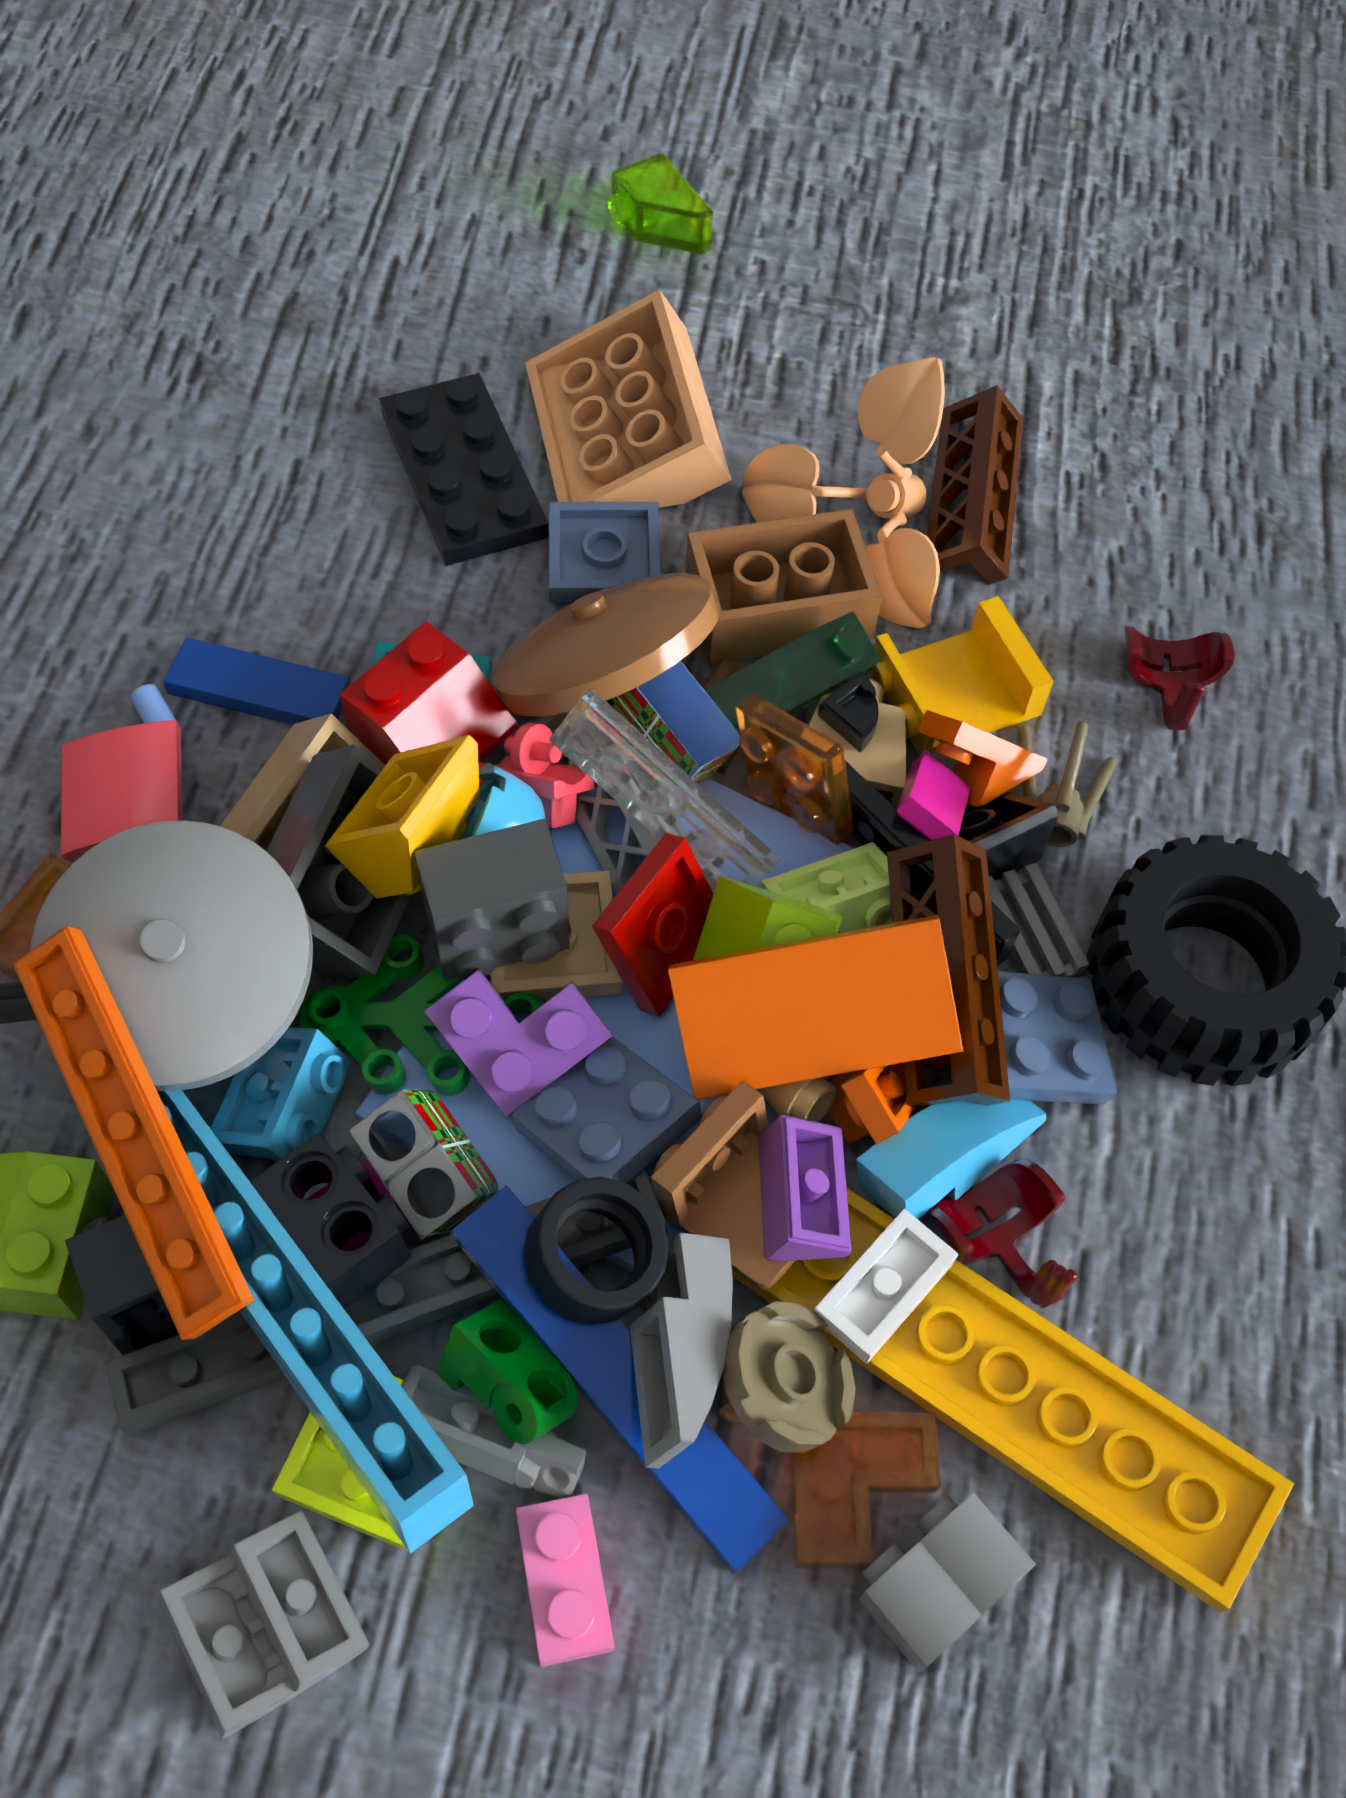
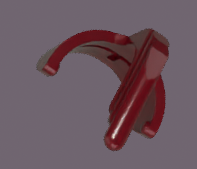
M1124 626L1127 664L1131 677L1138 683L1161 693L1163 718L1167 729L1186 730L1205 692L1204 686L1223 677L1234 663L1235 654L1230 636L1227 633L1211 632L1191 639L1166 641L1148 638L1135 630L1134 627ZM1164 658L1168 660L1169 671L1171 672L1163 671L1165 666Z
M1019 1159L1013 1161L971 1187L956 1201L952 1198L939 1201L929 1210L932 1218L952 1248L959 1254L958 1257L963 1264H971L986 1257H998L1021 1292L1027 1298H1030L1032 1303L1040 1305L1042 1308L1060 1301L1078 1278V1273L1075 1270H1067L1064 1266L1057 1264L1055 1260L1046 1261L1036 1273L1026 1264L1014 1247L1017 1240L1048 1219L1065 1201V1195L1056 1182L1044 1169L1031 1160ZM1017 1207L1020 1209L1019 1213L992 1230L970 1240L966 1238V1235L984 1226V1222L975 1209H979L989 1223L1000 1218L1013 1208Z

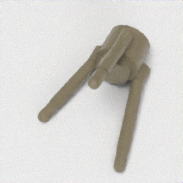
M1080 721L1076 725L1061 784L1046 787L1044 793L1040 794L1037 798L1035 775L1023 782V794L1025 797L1056 805L1058 818L1047 842V845L1070 846L1077 839H1084L1086 837L1089 819L1117 764L1114 757H1108L1105 760L1082 803L1080 801V794L1074 787L1088 731V724L1085 721ZM1023 724L1019 729L1020 747L1033 752L1031 728L1028 724Z

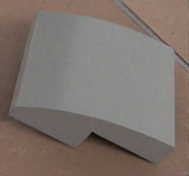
M302 1510L234 1544L231 1555L161 1589L159 1592L158 1601L222 1740L321 1681L367 1650L370 1645Z

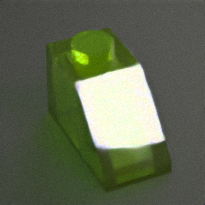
M663 153L612 171L611 195L608 197L609 210L614 221L617 224H622L635 241L698 254L710 251L713 211Z

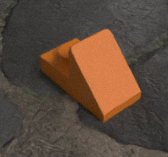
M926 710L918 729V733L939 741L936 753L956 761L952 772L971 786L967 804L974 807L987 804L1044 769L1047 758L963 721Z
M904 1063L837 1074L828 1079L837 1088L836 1098L828 1112L836 1126L842 1128V1136L848 1142H855L870 1134L877 1144L899 1133L917 1108L907 1105Z

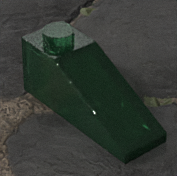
M852 611L809 631L705 689V691L737 730L741 741L819 702L823 695L834 693L861 671L864 674L868 673L880 664L882 660L856 614Z

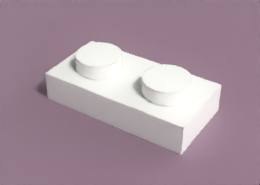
M904 1208L815 1307L814 1313L818 1314L828 1324L826 1329L867 1364L951 1268L959 1254Z

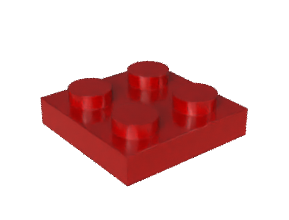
M669 833L663 835L591 926L638 1008L641 1011L660 1017L674 998L668 967L672 964L693 961L714 894L686 838Z

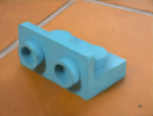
M288 1027L276 1044L261 1058L234 1075L212 1124V1132L230 1155L269 1158L278 1162L316 1133L320 1132L322 1135L338 1094L344 1085L350 1067V1059L318 1029Z

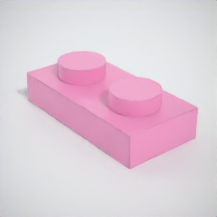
M588 1494L516 1508L540 1667L614 1652L615 1645Z

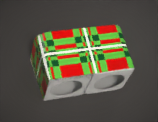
M402 1089L348 1131L421 1240L451 1232L498 1192V1183L495 1176L440 1097L431 1090ZM390 1111L400 1112L407 1116L415 1129V1143L412 1150L404 1158L391 1161L370 1131L371 1126ZM435 1139H436L439 1144H437V1145L434 1147ZM426 1168H436L445 1172L452 1180L455 1189L452 1206L445 1214L436 1218L429 1217L409 1187L412 1177L417 1172Z

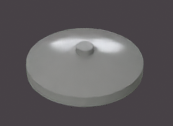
M187 820L153 822L136 826L101 841L85 852L63 873L49 892L36 920L30 947L31 951L66 926L82 930L157 1091L187 1090L210 1085L231 1077L261 1058L276 1044L297 1015L309 985L313 961L312 933L308 915L295 886L280 864L256 843L234 831L204 822Z

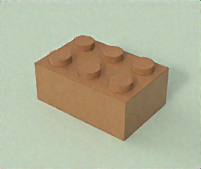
M853 509L688 533L685 573L695 574L706 579L719 606L718 621L703 641L709 664L874 638L882 593Z

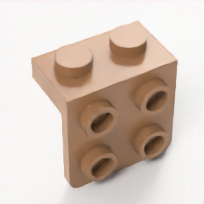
M742 1080L727 1097L720 1096L707 1107L702 1115L699 1127L682 1145L675 1144L664 1152L655 1167L651 1180L663 1216L684 1233L728 1238L732 1270L754 1287L766 1290L773 1287L796 1260L775 1261L765 1259L759 1140L762 1133L769 1126L763 1094ZM846 1185L847 1201H848V1189H847V1185Z

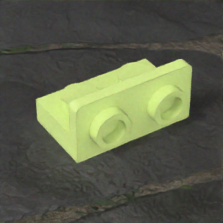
M874 842L761 881L763 889L843 914L838 933L892 923L887 856Z

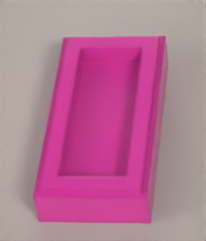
M924 750L911 765L896 809L897 815L930 841L953 834L958 836L971 786Z

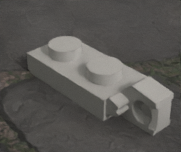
M418 1364L412 1366L401 1387L458 1463L512 1485L515 1483L517 1487L528 1489L534 1487L538 1492L559 1498L571 1497L583 1470L587 1454L586 1449L556 1438V1434L551 1430L531 1443L520 1444L514 1442L502 1431L493 1411L490 1408L487 1409L466 1385L454 1392L435 1371Z

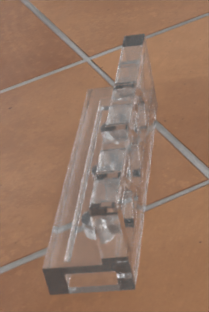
M593 689L580 697L550 737L549 741L659 840L665 833L686 838L708 884L714 889L720 875L757 887L781 860L778 855Z

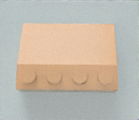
M660 289L525 362L558 502H658V506L661 508L685 504L732 480L687 329Z

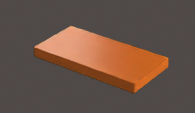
M938 915L669 965L668 967L693 1096L697 1100L730 1094L742 1080L754 1089L964 1052Z

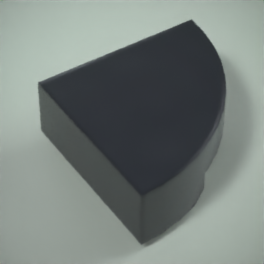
M862 671L822 701L818 711V716L859 752L870 743L878 721L875 687Z

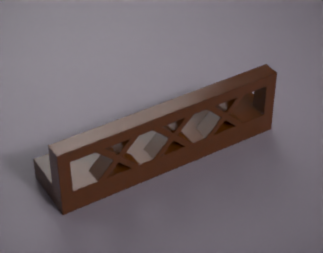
M998 385L943 408L927 536L934 544L938 554L940 573L970 563L989 585L1009 577L1024 418ZM976 415L975 419L962 434L958 433L959 422ZM968 450L972 451V456L957 473L953 472L954 466ZM964 489L967 490L966 498L952 513L948 512L952 502ZM959 529L962 530V544L944 551L945 545Z
M953 834L887 852L892 923L938 915L940 919L964 1051L949 1054L952 1084L927 1088L925 1067L930 1058L903 1062L907 1105L918 1108L963 1099L983 1105L1010 1102L986 849ZM933 860L934 880L923 897L919 899L911 892L909 866Z

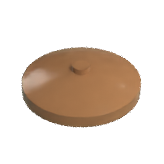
M668 573L644 577L587 594L539 623L514 643L497 663L492 676L493 684L506 708L512 713L522 716L556 715L601 703L646 683L689 655L713 630L718 621L719 606L708 581L701 576L690 573Z

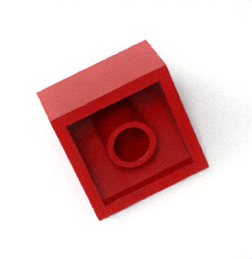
M427 621L339 694L346 728L385 765L394 754L465 735H470L478 744V762H480L517 729L515 719L472 656Z

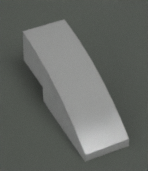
M679 1233L668 1243L669 1249L665 1273L651 1294L652 1307L630 1325L645 1468L659 1469L694 1443L712 1406L725 1364L732 1321L733 1276L728 1238Z

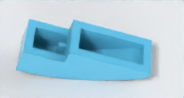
M964 1099L931 1105L908 1119L899 1133L873 1145L856 1159L859 1188L892 1217L896 1218L905 1208L919 1220L946 1195L950 1196L954 1201L959 1199L1046 1121V1113L1029 1100L1010 1099V1102L993 1105H983Z

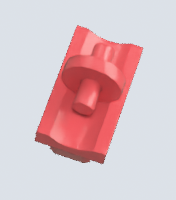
M531 722L522 725L514 736H509L505 741V751L510 755H506L499 764L494 766L513 774L533 788L542 800L548 828H559L575 823L577 793L594 789L595 771L557 763L561 758L562 751L560 746L555 745L554 736L550 728L544 724ZM478 762L479 769L487 763ZM479 778V783L483 784L485 781Z

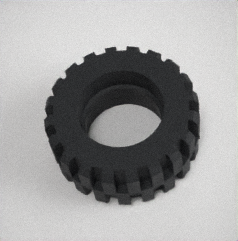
M1200 835L1195 844H1192L1189 837H1182L1166 842L1162 851L1159 848L1150 849L1137 858L1133 868L1125 870L1116 883L1091 935L1093 942L1087 952V961L1089 963L1087 970L1091 975H1094L1091 983L1097 1005L1106 1004L1107 1006L1102 1016L1104 1022L1113 1034L1116 1035L1122 1031L1130 1039L1126 1048L1138 1058L1142 1059L1147 1054L1159 1061L1160 1064L1157 1070L1176 1077L1179 1071L1192 1074L1191 1081L1193 1083L1214 1086L1219 1077H1225L1226 1084L1230 1086L1250 1084L1257 1074L1259 1077L1269 1078L1283 1071L1290 1060H1297L1334 1015L1344 999L1342 991L1346 987L1345 927H1336L1335 925L1341 915L1330 896L1322 898L1317 892L1320 886L1319 882L1308 871L1305 870L1300 874L1288 864L1291 858L1277 850H1274L1272 855L1258 850L1257 842L1238 838L1235 844L1224 842L1223 835ZM1179 927H1203L1232 938L1243 946L1258 964L1264 978L1266 991L1256 994H1231L1213 989L1191 976L1175 959L1168 946L1165 932Z

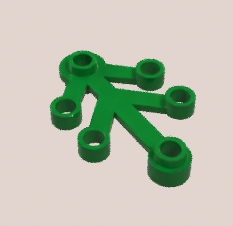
M409 935L392 937L375 976L360 977L348 987L337 984L324 986L309 995L300 1010V1024L302 1028L318 1029L336 1047L342 1046L362 1068V1075L370 1089L381 1095L397 1091L405 1081L406 1071L399 1056L394 1051L378 1049L363 1029L390 1030L426 1070L434 1090L444 1096H454L461 1093L468 1086L470 1081L469 1069L455 1051L444 1050L429 1034L427 1030H439L424 1011L464 979L456 978L444 981L440 965H438L392 1002H372L399 978L413 977L422 969L424 955L417 940ZM404 951L413 952L408 960L394 962L395 957L399 953ZM515 993L504 1000L514 1015L522 1011L533 1012L543 1004L540 998L527 993ZM340 1008L335 1016L322 1018L328 1011ZM384 1065L394 1066L389 1076L381 1079L374 1078L375 1072ZM449 1066L459 1068L453 1078L448 1080L438 1079L439 1073L444 1068Z

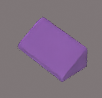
M780 1115L762 1133L759 1140L765 1259L793 1261L847 1257L851 1254L842 1128Z

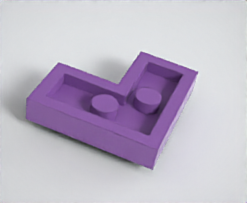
M480 969L424 1011L505 1117L613 1036L573 982L569 983L519 1021Z

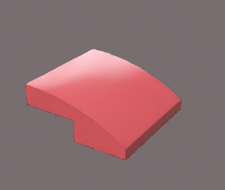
M177 720L150 722L110 729L81 737L62 745L61 856L64 860L78 859L101 841L136 826L162 821H183L181 729Z

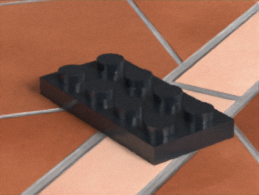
M480 373L379 398L381 414L445 566L549 538V523Z

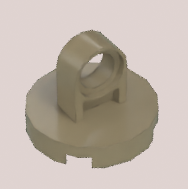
M772 1302L739 1319L730 1332L725 1364L719 1381V1415L730 1422L743 1424L758 1441L780 1452L804 1453L831 1440L837 1428L846 1425L852 1416L856 1388L851 1361L845 1349L835 1353L829 1339L820 1331L828 1327V1324L818 1314L798 1303Z

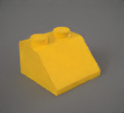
M465 735L394 754L325 844V847L376 899L401 894L411 895L421 890L414 851L456 841L465 832L468 824L465 819L480 800L478 744L470 735Z

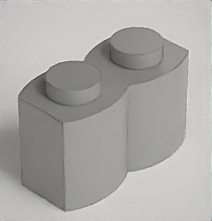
M974 1492L960 1505H957L949 1495L946 1496L916 1524L925 1535L922 1540L906 1554L902 1552L896 1543L893 1544L862 1573L871 1586L864 1591L858 1600L919 1674L1036 1565Z

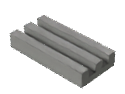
M1036 863L1024 867L1023 872L1016 874L1014 869L1003 872L1001 879L995 881L990 876L991 901L1016 924L1002 896L1007 893L1009 894L1023 921L1025 932L1031 943H1034L1047 968V971H1040L1021 932H1019L1010 951V956L1018 972L1073 978L1084 975L1089 963ZM1024 888H1026V890H1027V892H1028V894H1029V896H1030V898H1031V900H1032V902H1033V904H1034V906H1035L1037 912L1039 913V915H1040V917H1041V919H1042V921H1043V923H1044V925H1045V927H1046V929H1047V931H1048V933H1049V935H1050V937H1051L1053 943L1055 944V946H1056V948H1057V950H1058V952H1059V954H1060V956H1061V958H1062V960H1063V962H1064L1065 965H1063V963H1062V961H1061V959H1060V957H1059L1057 951L1055 950V948H1054V946H1053V944H1052V942H1051V940H1050V938H1049V936H1048V934H1047V932H1046V930H1045V928H1044V926H1043V924H1042L1040 918L1038 917V915H1037V913H1036V911H1035V909H1034V907H1033V905H1032V903H1031V901H1030V899H1029V897H1028V895H1027V893H1026V891H1025Z

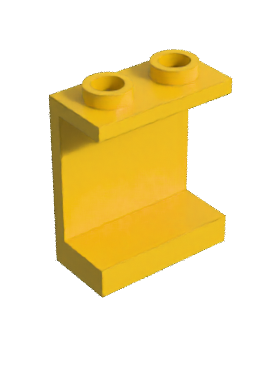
M999 596L978 602L970 631L902 654L898 652L887 633L877 636L872 660L867 668L869 679L878 682L883 687L884 697L889 705L900 707L905 712L906 739H910L919 756L924 750L930 754L935 753L939 741L918 733L926 710L963 721L985 732L992 733L1041 716L1054 682Z

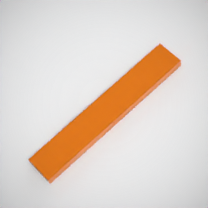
M66 926L14 962L13 966L181 1340L196 1339L255 1300L82 930Z

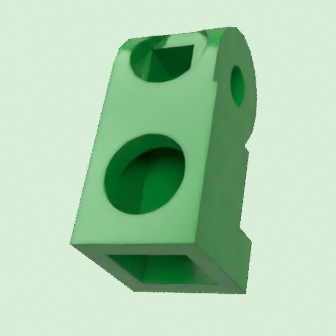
M501 1299L453 1325L436 1373L454 1392L466 1385L487 1409L490 1408L493 1411L498 1425L511 1440L520 1444L531 1443L571 1418L576 1412L578 1397L571 1376Z

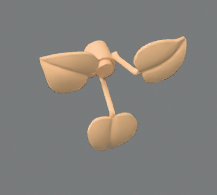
M934 357L886 367L868 380L860 394L858 403L860 429L869 440L880 442L876 455L893 473L878 475L873 479L868 488L815 486L820 470L816 455L800 445L779 444L757 455L750 462L742 479V495L757 523L816 514L815 496L867 499L868 505L874 514L882 518H890L877 533L879 544L865 546L882 593L878 615L892 623L913 628L930 626L932 605L939 583L940 568L938 554L928 536L918 530L911 528L893 530L897 526H904L907 523L906 517L918 514L926 502V488L923 481L918 476L912 474L910 468L902 467L899 463L912 464L921 459L932 447L939 431L944 406L945 385L942 361Z

